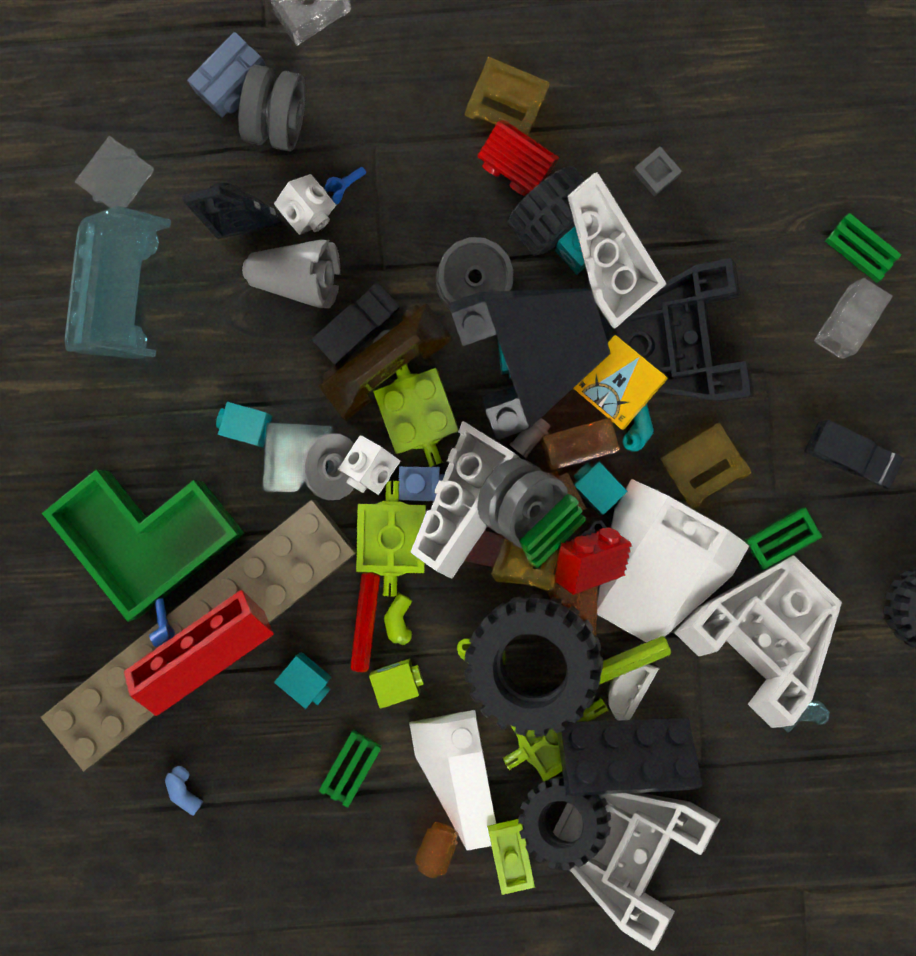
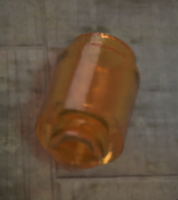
M434 822L432 827L427 829L415 857V863L419 865L418 870L422 874L431 878H437L438 875L446 874L458 845L456 840L458 832L454 828L440 822Z

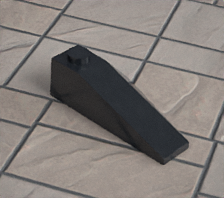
M217 183L210 186V189L182 195L184 203L217 240L282 225L281 219L274 208L235 184Z

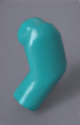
M647 404L634 417V425L623 437V446L627 450L633 452L641 450L654 432Z

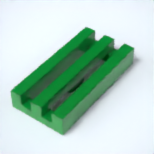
M850 213L841 220L825 240L827 244L876 283L882 280L885 276L884 274L891 269L893 263L901 256L898 251ZM839 234L852 243L858 251L878 264L880 268L876 269L838 238Z
M567 494L519 540L529 563L538 568L561 546V543H564L586 521L585 517L581 515V507L577 506V498Z
M801 508L744 541L752 550L751 553L757 559L760 569L765 570L822 538V535L807 509ZM803 518L804 522L766 544L758 546V542ZM807 529L811 532V534L772 556L764 557V553Z
M352 730L321 785L319 792L330 795L331 799L339 800L342 802V805L348 808L382 746ZM357 740L361 744L336 788H333L330 784L352 744ZM366 747L371 748L372 751L348 794L342 793L345 784Z

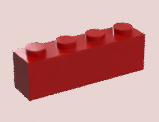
M241 589L126 669L124 675L130 697L152 714L158 716L273 636L274 633L265 612Z

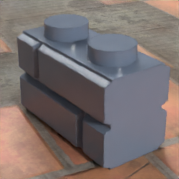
M233 32L187 81L195 93L220 117H223L227 112L233 113L239 108L242 87L250 67L254 64L266 65L262 57L248 46L236 32Z

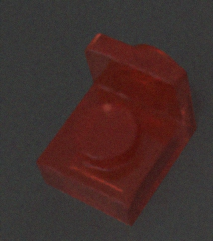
M484 531L464 561L498 569L500 562L505 564L507 562L510 544L505 543L506 538L503 535Z

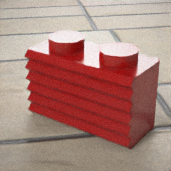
M506 120L496 123L495 128L477 155L478 158L484 161L482 167L487 172L496 177H499L500 174L511 180L509 186L523 196H526L527 193L531 192L538 184L545 180L559 160L558 156Z
M602 528L600 531H596V533H591V535L578 536L574 540L571 539V542L561 543L554 581L574 595L626 576L624 571L627 568L625 565L628 564L627 559L630 558L628 553L631 552L630 547H632V544L621 536L617 530L612 528Z

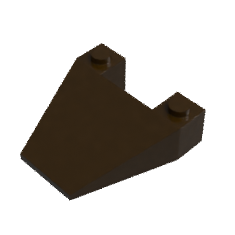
M427 303L420 308L418 305L411 307L402 315L403 321L342 368L339 369L338 366H335L321 377L323 382L318 387L345 421L372 402L367 393L419 354L424 360H427L451 341V334Z

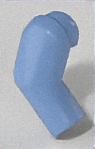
M176 766L172 769L171 773H167L165 778L169 798L176 805L194 816L203 801L186 789L185 781L189 778V772L182 766Z

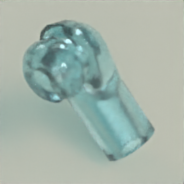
M812 700L793 726L782 728L789 733L800 721H815L817 725H822L829 720L830 713L823 703Z

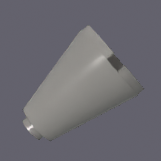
M325 239L251 253L243 263L242 272L244 278L247 279L252 287L317 308H330L334 304L339 290V285H333L334 274L340 275L339 253L335 243Z

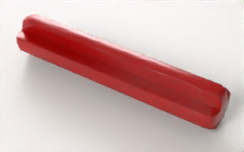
M364 572L361 575L350 666L351 670L356 672H367L370 665L380 575L374 572Z

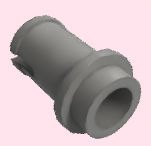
M540 418L532 427L521 431L509 445L527 458L544 435H549L547 431L551 426Z

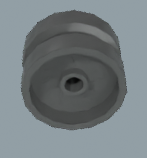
M256 64L250 67L242 87L238 117L239 133L244 142L262 145L269 138L271 146L275 149L291 152L295 148L302 127L306 99L305 78L302 74L284 71L277 78L275 71L270 67Z
M469 237L456 242L445 252L436 271L435 287L440 300L449 310L448 303L479 292L510 291L513 285V267L509 256L497 243L486 238ZM470 272H473V275L480 277L481 280L478 283H473L469 280L468 275Z
M521 458L506 460L492 471L480 490L477 504L479 518L493 531L502 534L508 541L522 548L519 540L561 501L568 492L561 480L541 471L539 467Z

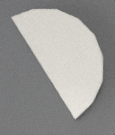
M647 664L611 680L607 691L608 705L617 720L631 719L658 672V667Z

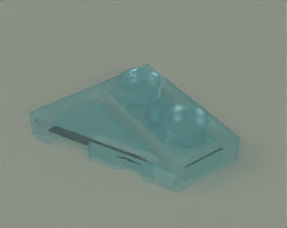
M267 423L263 490L299 492L305 482L303 460L308 447L316 438L324 434H332L333 427Z

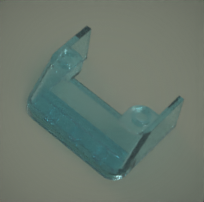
M115 206L88 216L81 221L76 238L65 331V347L67 351L128 359L153 358L156 356V350L146 349L147 337L143 334L142 328L134 325L141 263L143 260H147L150 255L155 254L158 248L156 231L171 227V220Z

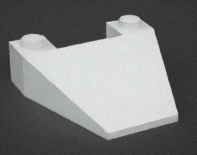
M793 555L698 606L688 615L675 631V634L698 656L717 652L727 641L766 679L748 705L771 728L793 726L813 699L842 601Z
M643 793L599 795L600 798L605 797L608 803L605 806L606 811L611 812V820L608 822V826L611 827L610 835L606 838V844L594 858L581 867H573L570 871L624 933L654 951L661 941L675 911L644 892L667 845L672 838L697 854L702 855L720 819L689 801ZM567 803L553 833L564 841L574 842L582 835L583 821L579 811L572 804Z

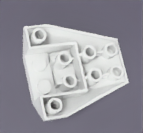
M631 479L626 487L628 492L620 498L614 509L611 524L612 529L617 530L621 536L632 544V547H630L631 552L628 553L630 558L627 559L628 564L625 565L627 568L624 571L626 576L599 586L594 613L641 640L648 642L669 634L733 576L749 545L728 529L670 496Z

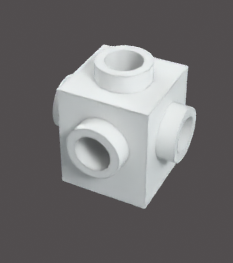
M311 174L289 181L274 203L299 235L310 230L317 232L324 228L330 221L329 214L336 206L325 189L319 185Z
M360 435L338 469L349 476L346 483L358 491L364 493L366 488L379 495L400 460L381 446Z

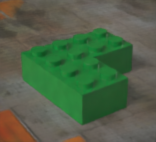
M95 470L42 513L128 622L143 616L155 606L156 599H164L245 534L204 481L193 480L146 518L111 472L104 470Z

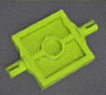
M405 364L396 371L398 379L391 385L373 392L395 453L400 454L411 449H424L429 467H433L443 463L436 444L444 437L458 433L459 427L438 369L434 368L420 374H410L408 366Z
M392 481L386 483L385 501L377 504H358L356 572H374L384 576L383 596H389L390 583L391 596H397V576L405 573L425 572V563L413 555L411 550L426 515V505H408L399 501L400 481H393V494Z
M600 698L584 710L583 717L577 722L591 721L609 710ZM549 729L547 736L540 737L535 736L534 730H528L526 736L516 734L520 748L502 757L509 770L527 760L537 769L543 781H547L562 772L558 736L553 729Z

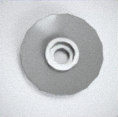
M324 434L316 438L308 447L303 460V475L307 486L316 496L325 500H340L349 495L354 487L346 483L349 476L338 469L354 445L349 438L341 434ZM326 462H328L327 471L325 469Z

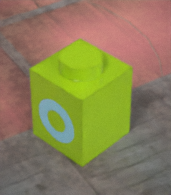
M410 658L373 670L369 675L380 709L419 696V686L424 685L419 666H412Z

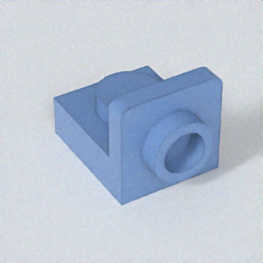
M399 466V500L434 501L437 495L434 493L439 480H443L445 474H440V467Z

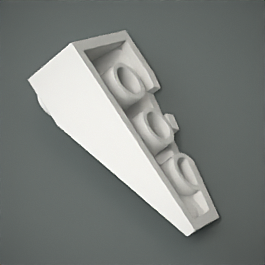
M594 173L568 195V200L595 302L610 325L616 328L663 288L666 282L598 173Z
M471 710L409 722L415 757L466 850L491 846L487 826L496 824L476 711Z

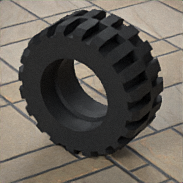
M532 594L530 598L518 596L512 598L506 604L503 602L480 623L469 640L471 645L466 650L464 660L468 663V667L464 673L466 682H472L473 685L469 691L473 701L480 699L483 703L480 711L487 718L493 714L499 719L496 725L504 730L507 725L516 727L515 734L526 736L528 730H534L535 736L540 737L547 736L549 729H553L556 733L565 730L569 722L576 723L583 717L584 710L591 706L600 683L603 657L600 656L601 644L599 638L594 637L592 633L593 626L589 620L583 621L578 616L580 611L574 606L570 608L565 607L561 604V599L552 597L551 600L543 599L542 594ZM522 634H535L549 639L561 650L566 659L567 672L564 681L557 689L545 693H534L520 688L509 678L503 665L502 656L506 645L513 638Z

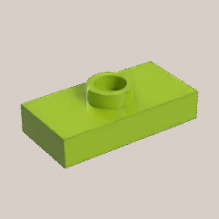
M518 819L487 826L501 894L504 895L534 888L528 851L525 848L526 841L525 838L521 839L519 831L523 830L522 824H518Z

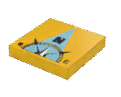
M614 335L608 342L611 354L573 389L620 429L624 430L668 378L618 336Z

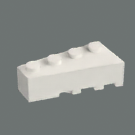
M462 421L458 431L460 437L457 445L451 449L447 461L449 465L442 481L439 480L434 493L437 495L432 508L427 510L411 553L424 563L451 579L487 528L479 518L477 509L479 493L486 478L497 466L506 460L520 458L514 452Z

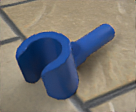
M360 167L342 179L331 177L327 180L324 189L326 193L330 191L335 192L332 196V201L335 204H339L345 189L365 175L366 171L363 167Z
M161 598L155 600L159 628L149 634V638L155 647L161 646L177 635L168 624L164 599Z

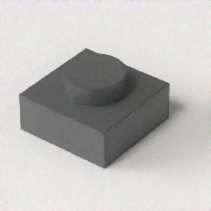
M661 146L633 170V173L654 197L682 172Z

